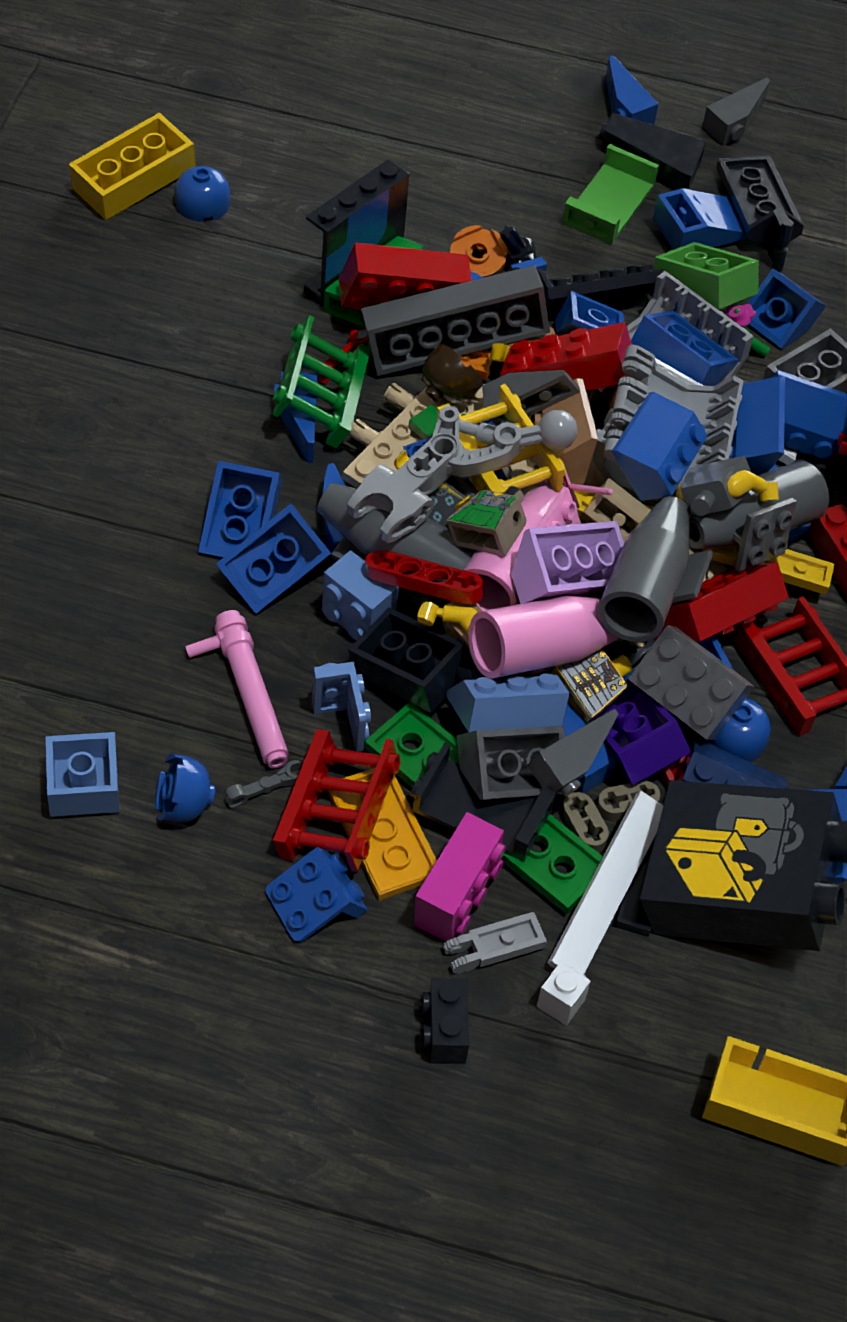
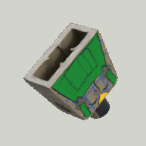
M514 486L508 487L504 493L483 490L471 498L446 520L455 545L505 556L522 532L527 521L521 502L524 500L521 490Z

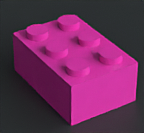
M466 812L416 894L415 926L444 941L455 938L457 934H464L471 920L468 914L473 906L479 907L482 904L488 891L485 888L490 878L495 880L503 867L504 861L501 858L506 849V846L502 844L504 830Z

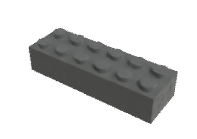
M535 265L361 308L377 376L424 365L428 355L440 344L448 346L458 354L463 355L491 348L492 344L495 343L507 344L550 333L544 287Z

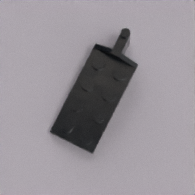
M771 156L719 158L716 166L717 171L748 238L767 250L773 263L772 268L781 272L784 268L788 250L787 246L790 241L802 235L804 224Z
M653 264L626 266V269L599 271L600 276H598V273L572 275L573 281H571V277L549 279L544 269L537 270L544 287L548 316L551 315L554 300L556 298L568 297L570 291L586 294L656 282L657 276L664 272L663 269H653ZM520 267L509 268L508 272L520 269Z

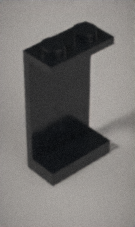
M444 743L439 753L433 752L426 765V771L428 772L424 779L419 777L412 788L411 796L414 797L413 812L452 830L457 829L466 812L504 830L502 843L506 846L504 853L525 862L553 809L556 792L543 787L537 799L528 796L480 800L461 772L460 765L449 760L451 745Z

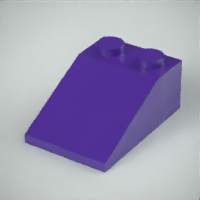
M635 684L626 688L622 695L597 717L599 718L613 709H616L618 712V716L604 743L616 756L617 766L632 785L639 781L647 780L655 772L668 765L677 763L682 757L691 753L676 719L664 706Z

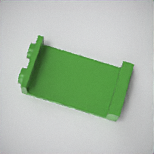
M609 144L604 165L578 200L569 197L566 201L562 224L612 245L655 186L659 165Z

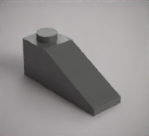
M766 77L707 106L702 127L723 146L740 139L764 104L770 80Z
M564 370L507 373L482 386L484 408L499 403L500 385L506 384L512 394H516L519 397L522 409L528 417L580 392V387ZM505 415L492 418L497 426L501 423L509 422Z
M616 709L609 711L543 749L527 764L542 788L551 789L556 792V795L562 792L564 796H567L581 786L579 779L590 769L618 716Z

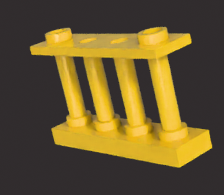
M506 384L500 385L499 403L463 416L459 414L460 420L473 424L505 415L510 423L516 424L519 428L534 426L522 409L519 397L516 394H512ZM450 404L437 407V420L440 410L445 406H450ZM459 432V440L464 449L475 450L490 446L477 442L474 436ZM542 443L522 447L520 453L509 464L486 473L468 476L478 493L483 490L504 493L510 486L521 489L548 479L557 493L563 488V477L566 475V469L562 460L556 458L550 448L545 447ZM532 457L540 467L506 481L498 479L494 473L496 470Z

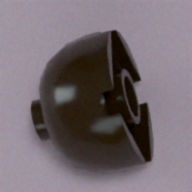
M443 344L433 349L424 362L422 377L425 385L428 387L425 392L436 403L442 400L447 404L459 405L474 397L483 386V381L471 365L466 368L460 362L463 358L460 354Z

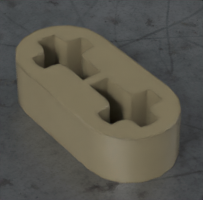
M646 780L639 781L634 785L627 783L608 787L600 793L596 808L604 820L610 822L620 821L624 818L636 793L642 791L659 802L660 790L654 783ZM612 800L613 804H618V808L613 809V806L607 804V801Z
M574 792L567 795L563 803L562 817L568 829L598 853L603 851L607 844L609 831L594 802L585 793ZM572 805H576L578 809L584 808L582 817L578 810H571ZM588 829L593 836L599 835L598 841H595L592 837L586 838Z

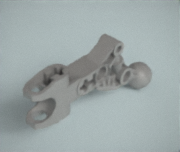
M445 406L440 410L432 438L398 470L394 472L385 464H381L364 478L347 503L348 514L355 519L364 516L372 510H384L390 513L380 528L382 533L381 539L386 543L394 542L415 530L426 520L434 507V500L428 497V495L451 475L467 477L498 469L509 464L520 453L521 447L542 443L545 447L552 450H563L571 446L577 436L576 420L568 412L552 410L542 416L538 425L519 428L516 424L510 422L501 423L497 427L483 422L480 425L460 420L457 408ZM459 432L474 436L477 442L490 446L475 450L464 449L459 440Z

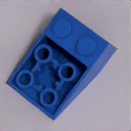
M684 188L657 196L653 221L673 250L693 242L710 247H718L748 238L735 208L725 196Z

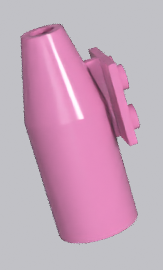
M546 479L524 495L521 505L527 519L526 525L505 556L475 551L463 570L476 573L483 580L484 596L479 602H476L482 611L520 604L511 573L525 530L529 528L581 524L577 513V506L572 499L569 488L563 485L561 491L556 493L548 479Z
M569 595L480 611L473 616L468 634L469 648L473 661L478 670L490 679L529 671L530 675L551 671L556 665L579 661L620 638L610 633L599 619L598 605L601 599Z

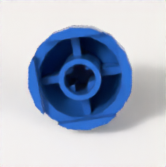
M195 166L184 171L175 185V203L178 212L185 218L197 222H204V218L212 216L213 220H216L225 215L230 208V187L223 174L217 169L208 166Z
M746 698L715 740H706L704 738V741L751 762L761 756V753L768 744L771 734L770 719L762 706L754 700Z
M170 753L164 763H169L170 766L167 772L160 771L156 788L155 809L160 810L162 808V814L158 815L157 819L172 823H187L201 815L206 805L212 804L215 796V786L210 784L208 771L197 759Z

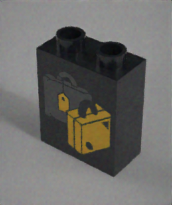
M670 780L640 896V901L655 935L820 951L825 924L839 926L842 922L845 908L844 884L842 882H834L838 863L847 864V821L841 819L834 792Z

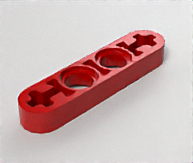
M387 550L373 551L365 558L367 576L375 581L462 604H474L479 602L484 596L483 580L476 573ZM409 571H414V572H416V573H414V574H409V575L402 574V573L409 572ZM435 579H446L443 582H431Z

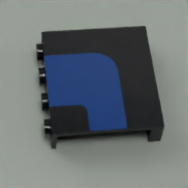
M388 159L306 216L307 221L323 232L321 272L304 283L303 292L324 307L325 290L339 279V275L355 243L384 246L396 236L404 238L409 173Z

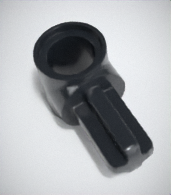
M509 225L504 227V230L500 232V237L507 246V256L511 260L512 265L537 258L535 244L532 239L521 237L515 227H510Z

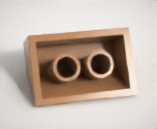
M576 378L573 381L580 387L579 393L531 415L530 420L533 425H538L542 416L552 410H563L573 416L577 423L578 433L571 446L563 450H550L556 458H560L564 463L571 484L584 485L598 436L583 379Z

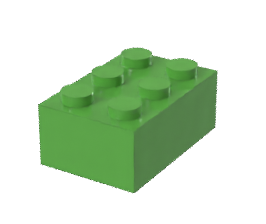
M696 242L655 257V269H663L719 311L725 310L731 304L745 302L746 298L758 294L759 260Z

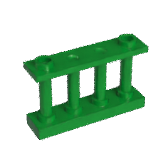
M308 315L302 324L297 323L290 334V339L293 341L281 385L275 391L272 399L276 402L272 415L279 417L287 406L300 411L326 425V429L329 430L326 444L337 448L351 432V425L354 421L371 348L360 343L354 352L349 351L346 353L310 333L314 317ZM307 345L342 363L343 373L306 354ZM301 365L336 383V387L339 388L338 393L336 394L299 374ZM296 386L331 404V408L334 409L333 414L331 415L294 395Z

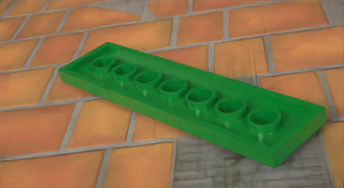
M410 702L364 741L365 750L370 754L380 755L386 739L393 740L396 752L401 757L400 769L396 775L412 788L419 777L424 779L428 772L426 771V765L433 752L439 753L444 743L451 745L449 760L459 764L457 739ZM415 740L420 744V747L414 750L404 747L403 742ZM550 814L535 841L541 842L546 846L544 852L538 853L531 850L525 862L505 853L501 860L567 915L581 900L603 856ZM557 863H567L573 871L568 874H562L554 866Z

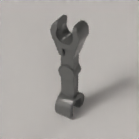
M299 760L290 761L277 774L262 777L259 781L249 785L235 784L230 786L226 790L228 806L231 809H236L244 805L248 798L261 793H269L272 789L279 786H294L298 775H294L291 772L299 770L301 762Z

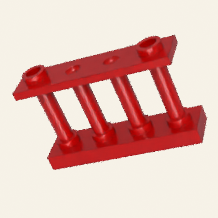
M804 596L798 598L790 618L761 629L756 627L753 621L737 624L733 641L798 737L810 733L817 713L847 702V657L819 619L816 609L809 605ZM797 628L801 629L808 640L780 652L772 651L766 642L770 638ZM813 652H816L825 664L795 677L789 675L782 665ZM831 676L835 678L842 689L812 702L806 700L799 690Z
M316 730L273 838L281 860L294 861L298 849H301L303 846L319 847L325 850L345 853L351 871L358 872L362 859H366L369 854V840L392 777L400 769L401 757L396 752L393 740L386 739L381 754L377 755L337 749L330 731ZM335 762L375 768L370 782L327 776L330 766L334 765ZM324 790L365 796L360 810L316 804L320 792L322 793ZM314 818L354 824L349 839L307 833L305 830L309 820L311 821Z

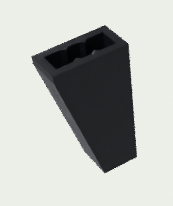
M612 113L608 123H603L599 138L603 139L601 151L606 153L607 147L610 144L658 164L656 181L672 190L682 188L690 190L702 162L706 144L705 140Z

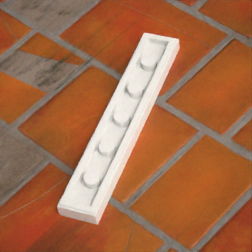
M644 792L636 793L557 943L547 963L553 968H556L562 962L568 967H575L585 973L657 833L663 805Z

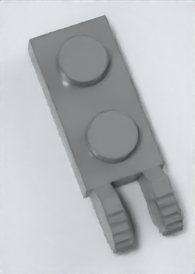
M530 912L469 930L468 934L446 941L443 948L447 955L464 952L472 946L474 953L457 958L450 964L453 973L459 974L471 971L477 966L483 967L546 948L547 940L535 913Z

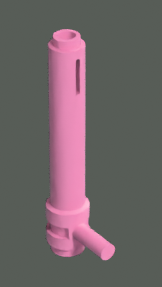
M236 610L222 612L215 619L214 629L216 636L185 646L188 656L192 658L221 648L223 655L229 660L263 762L268 764L270 768L281 767L287 763L289 753L253 653L254 643L250 633L247 632L248 626L245 618Z

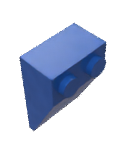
M218 461L198 553L223 558L271 520L276 514L283 484L280 473Z
M289 504L217 562L216 565L257 614L330 559L332 553L296 508Z

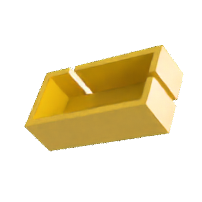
M728 1036L718 1060L702 1118L845 1166L847 1162V1076L766 1049L758 1070L752 1069L751 1067L760 1046Z

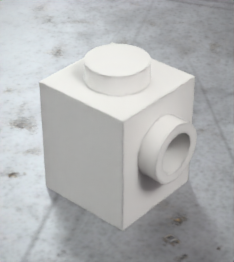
M560 962L541 987L536 1007L567 1026L584 1003L591 981L579 969L568 967Z

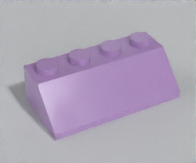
M618 522L551 526L525 530L511 573L520 604L565 595L579 597L602 596L624 545Z

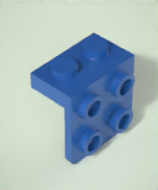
M316 847L267 885L266 893L294 941H305L341 912L359 918L368 911L362 901L365 897L363 891L356 882L350 881L345 872L348 870V866L339 854H331Z

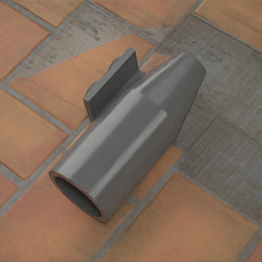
M796 461L758 475L766 482L778 483L779 500L760 502L759 494L750 490L731 509L708 513L704 516L690 515L689 546L694 549L740 547L735 569L739 572L785 554L790 530L816 521L826 513L829 504V492L824 477L815 466L806 461Z
M332 482L323 493L317 506V511L344 536L330 557L336 561L341 559L350 550L364 561L366 556L373 551L387 550L463 570L476 551L456 546L450 529L429 517L415 530L394 542L386 543L381 539L382 533L380 528L390 513L384 510H372L364 516L354 519L348 514L347 503L357 490L352 487ZM409 571V572H405V573H402V574L409 575V574H414V573H416V572H414V571ZM435 579L431 582H443L446 579ZM443 599L444 601H446V602H448V603L451 602L450 600Z
M676 497L663 498L626 538L598 605V616L603 626L610 633L623 640L646 642L656 638L663 629L672 603L690 601L698 596L713 554L711 550L689 555L690 510L683 500Z

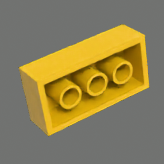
M157 113L69 163L72 189L107 220L178 179L187 169L195 167L194 143L162 114Z

